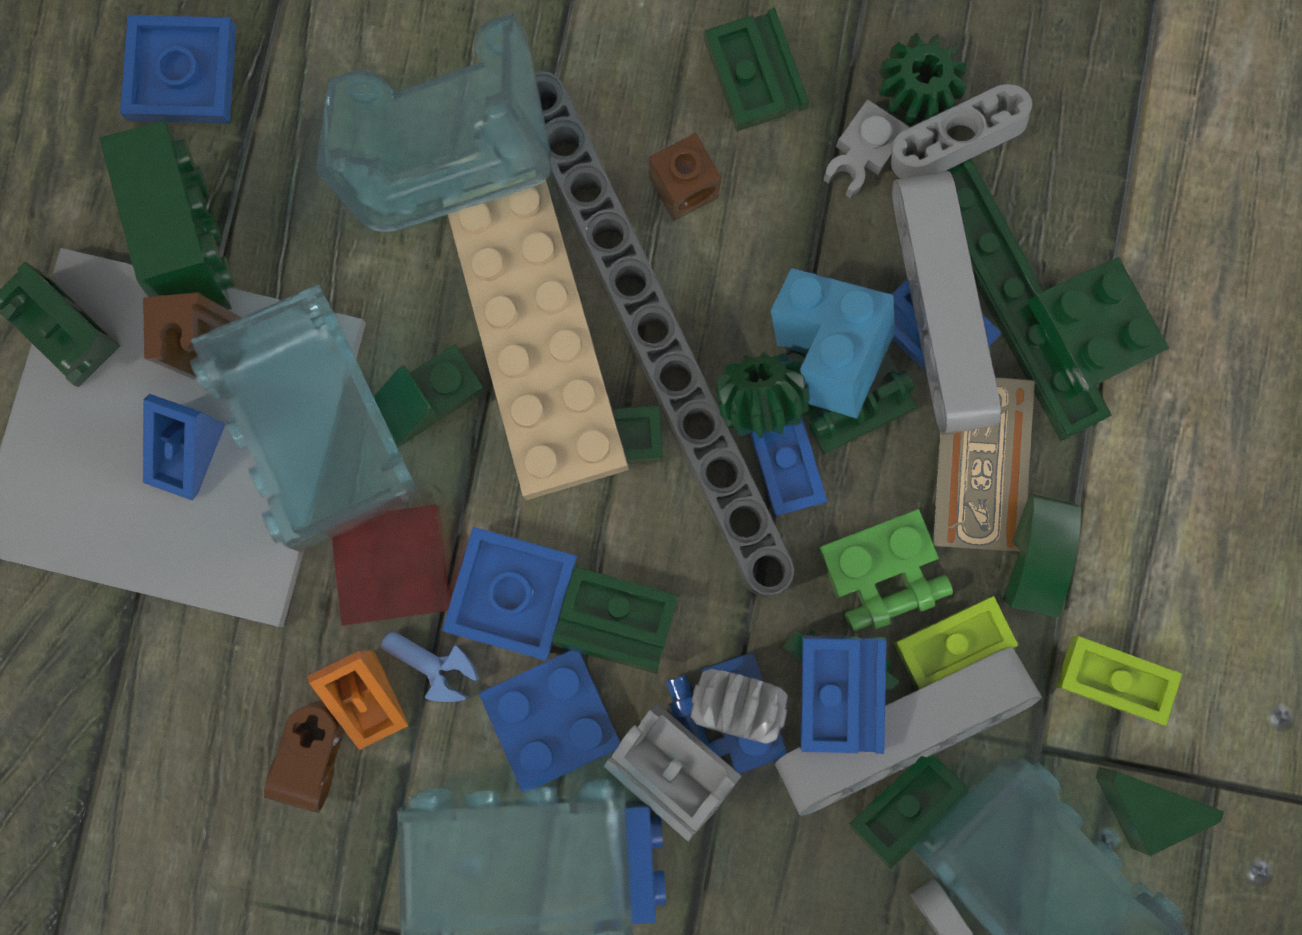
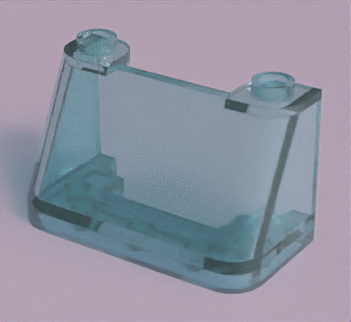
M514 12L490 20L480 26L476 32L475 50L482 62L398 92H394L380 75L371 71L356 70L328 79L316 172L366 227L381 232L397 231L537 186L548 178L551 169V150L529 40L526 31Z

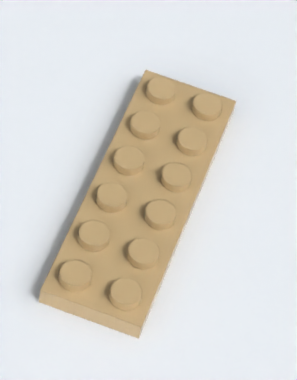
M544 173L446 202L447 214L523 497L529 500L629 470Z

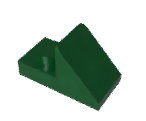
M454 344L412 372L404 365L400 367L368 404L395 446L400 447L486 390Z

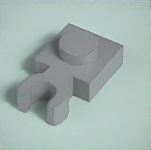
M867 99L837 142L836 147L846 153V155H840L829 163L824 175V181L829 183L834 175L841 171L849 173L853 182H851L845 195L849 198L854 197L860 191L865 180V167L879 175L892 156L894 139L899 133L910 127Z

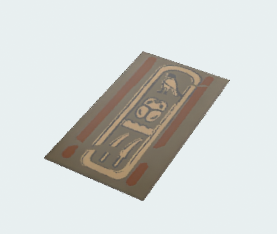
M995 377L1001 408L999 425L946 435L940 432L934 546L1020 552V549L1012 543L1028 499L1035 381Z

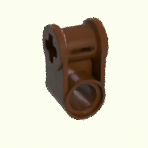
M323 701L308 704L297 709L289 716L285 723L277 755L272 762L266 779L264 798L316 813L322 810L332 784L335 770L334 764L345 732ZM315 717L319 718L318 727L326 730L325 734L317 739L312 738L313 729L305 726L307 721Z

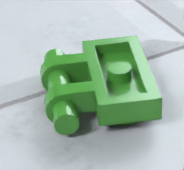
M919 509L817 548L836 597L839 598L855 591L859 595L863 606L845 612L847 623L853 633L872 626L874 630L890 624V618L915 608L919 613L935 607L936 600L953 594L951 583L945 574L928 581L923 577L919 566L935 561L939 557ZM901 574L907 589L881 598L875 583Z

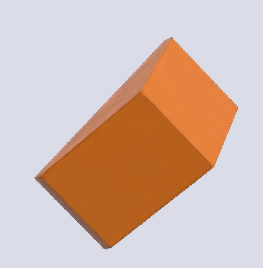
M375 650L357 651L308 675L311 687L359 750L408 727L407 719Z

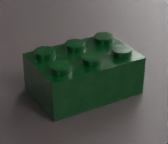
M165 120L100 137L136 281L146 295L154 297L198 292L227 310L232 309L227 289L235 287L234 278L226 257L220 256L216 243L222 242V236L216 218L212 211L207 210L204 198L210 197L209 190L200 167H195L186 140L184 138L175 140Z

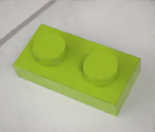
M994 596L987 597L893 642L916 691L996 652L1019 646Z
M1072 636L1056 687L1155 724L1166 726L1182 673L1083 637Z

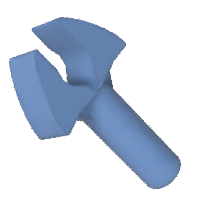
M395 631L389 632L382 641V650L428 676L431 688L425 695L426 699L437 702H456L469 698L448 685L446 676L442 674L443 670H460L474 681L479 680L473 662L460 646H454L449 656L438 657Z

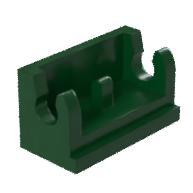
M23 262L17 268L18 272L0 289V310H2L0 314L10 321L55 365L72 385L80 387L120 345L48 275L27 262Z

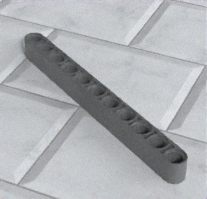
M539 71L531 73L524 78L518 92L525 124L743 583L750 592L763 597L779 594L788 588L793 580L794 566L792 559L732 434L725 425L724 418L720 416L719 407L563 83L550 72ZM543 97L552 98L556 101L553 107L544 111L531 107L537 99ZM565 141L572 142L578 146L573 154L565 157L558 156L552 152L556 145ZM585 186H591L600 191L598 198L587 203L580 202L573 196L578 189ZM606 231L616 232L623 238L622 242L612 249L599 247L595 240L598 235ZM630 276L639 278L645 284L643 291L634 296H626L620 293L616 287L622 279ZM651 322L659 323L665 327L668 334L659 343H647L638 335L641 327ZM676 368L686 372L690 378L688 387L677 392L665 388L660 378L669 369ZM694 415L704 416L711 422L713 432L705 439H693L684 431L683 424L685 420ZM716 462L727 463L735 472V483L727 488H716L707 479V468ZM741 509L752 512L758 520V531L756 534L747 538L736 535L729 523L730 515L733 512ZM768 557L779 564L781 579L778 584L773 587H765L756 581L753 575V566L757 559Z

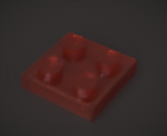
M434 504L330 519L342 626L448 612L451 601L438 505Z

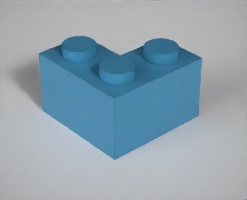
M791 268L771 308L777 346L807 355L800 371L809 388L810 401L808 404L857 419L895 334L894 297L891 294Z

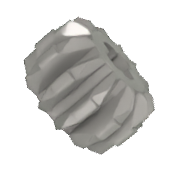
M710 669L702 672L700 681L695 686L691 701L693 703L691 718L697 725L767 744L777 740L780 728L784 726L788 695L782 688L740 674Z

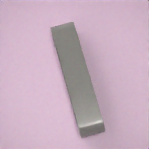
M949 171L896 179L892 185L893 208L939 430L943 435L998 426L1001 418L999 395L954 179Z
M1007 648L886 705L884 754H876L875 752H801L799 747L781 757L775 763V766L799 815H807L911 766L921 756L928 757L1028 709L1037 703L1042 696L1015 650Z

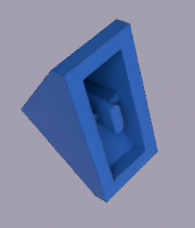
M149 393L143 399V483L193 501L199 493L225 424L203 412Z

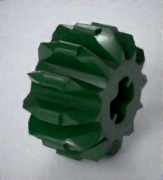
M916 32L910 37L907 46L900 42L892 46L889 53L890 59L884 60L881 64L879 74L884 80L881 81L878 88L879 96L892 98L888 105L889 114L900 109L907 111L905 115L907 125L914 122L917 114H921L925 121L938 115V113L956 106L955 100L961 99L966 92L967 83L962 78L967 72V63L953 61L958 52L957 44L945 50L939 47V34L932 36L929 44H925ZM923 76L927 78L926 84L918 81V77Z
M764 351L759 357L751 358L744 355L741 363L726 365L725 374L717 378L716 388L720 416L724 418L725 425L735 428L739 436L756 432L759 439L766 433L773 431L783 435L784 426L799 425L801 423V415L809 410L808 402L810 401L808 384L805 383L804 376L801 374L800 362L789 361L787 354L783 353L769 357L766 351Z

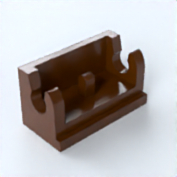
M198 292L143 298L144 359L193 380L206 379L210 369L209 352L214 347L221 346L224 350V358L222 360L224 368L230 371L234 370L239 358L238 329H243V318Z

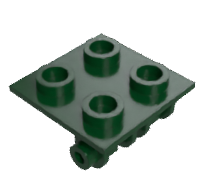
M796 351L787 355L789 361L800 362L801 366L807 356ZM887 351L857 419L808 404L809 410L802 415L824 455L916 409L917 405L910 394V391L914 390V384L910 375L905 370L899 373Z

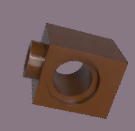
M697 133L649 156V178L673 221L718 199L721 176Z

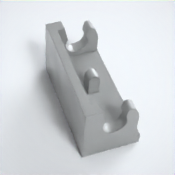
M658 703L649 710L638 727L634 725L629 730L612 757L604 765L610 773L687 841L715 813L742 777Z

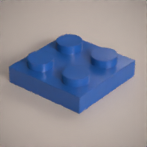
M128 15L120 114L127 121L159 122L165 120L166 122L230 124L236 25L231 18Z
M473 527L442 631L548 661L552 648V639L578 557Z
M568 651L479 693L523 794L615 751L621 743L584 658L579 652Z

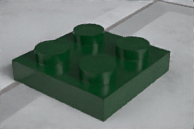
M1119 257L1038 293L1027 301L1077 394L1169 349L1168 344Z

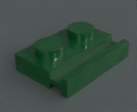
M775 8L769 9L767 14L755 18L751 15L704 31V41L736 131L784 117L786 113L797 109L799 111L807 109L809 99Z
M574 566L557 628L552 639V645L657 674L678 595Z

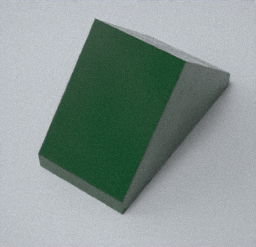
M1102 767L1098 769L1096 778L1130 847L1143 854L1152 856L1222 821L1224 814L1222 810L1117 771Z

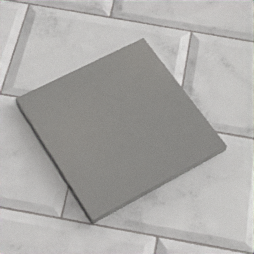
M60 248L51 279L104 329L120 347L80 387L72 385L65 378L66 376L31 344L0 447V559L256 622L284 627L364 333L365 321L352 316L229 288L227 292L232 309L229 311L243 318V329H238V363L232 371L225 369L222 361L224 350L221 346L214 347L208 355L210 362L208 378L193 380L144 359L143 298L148 296L136 281L132 264ZM149 393L203 412L225 424L199 493L193 501L143 483V399Z

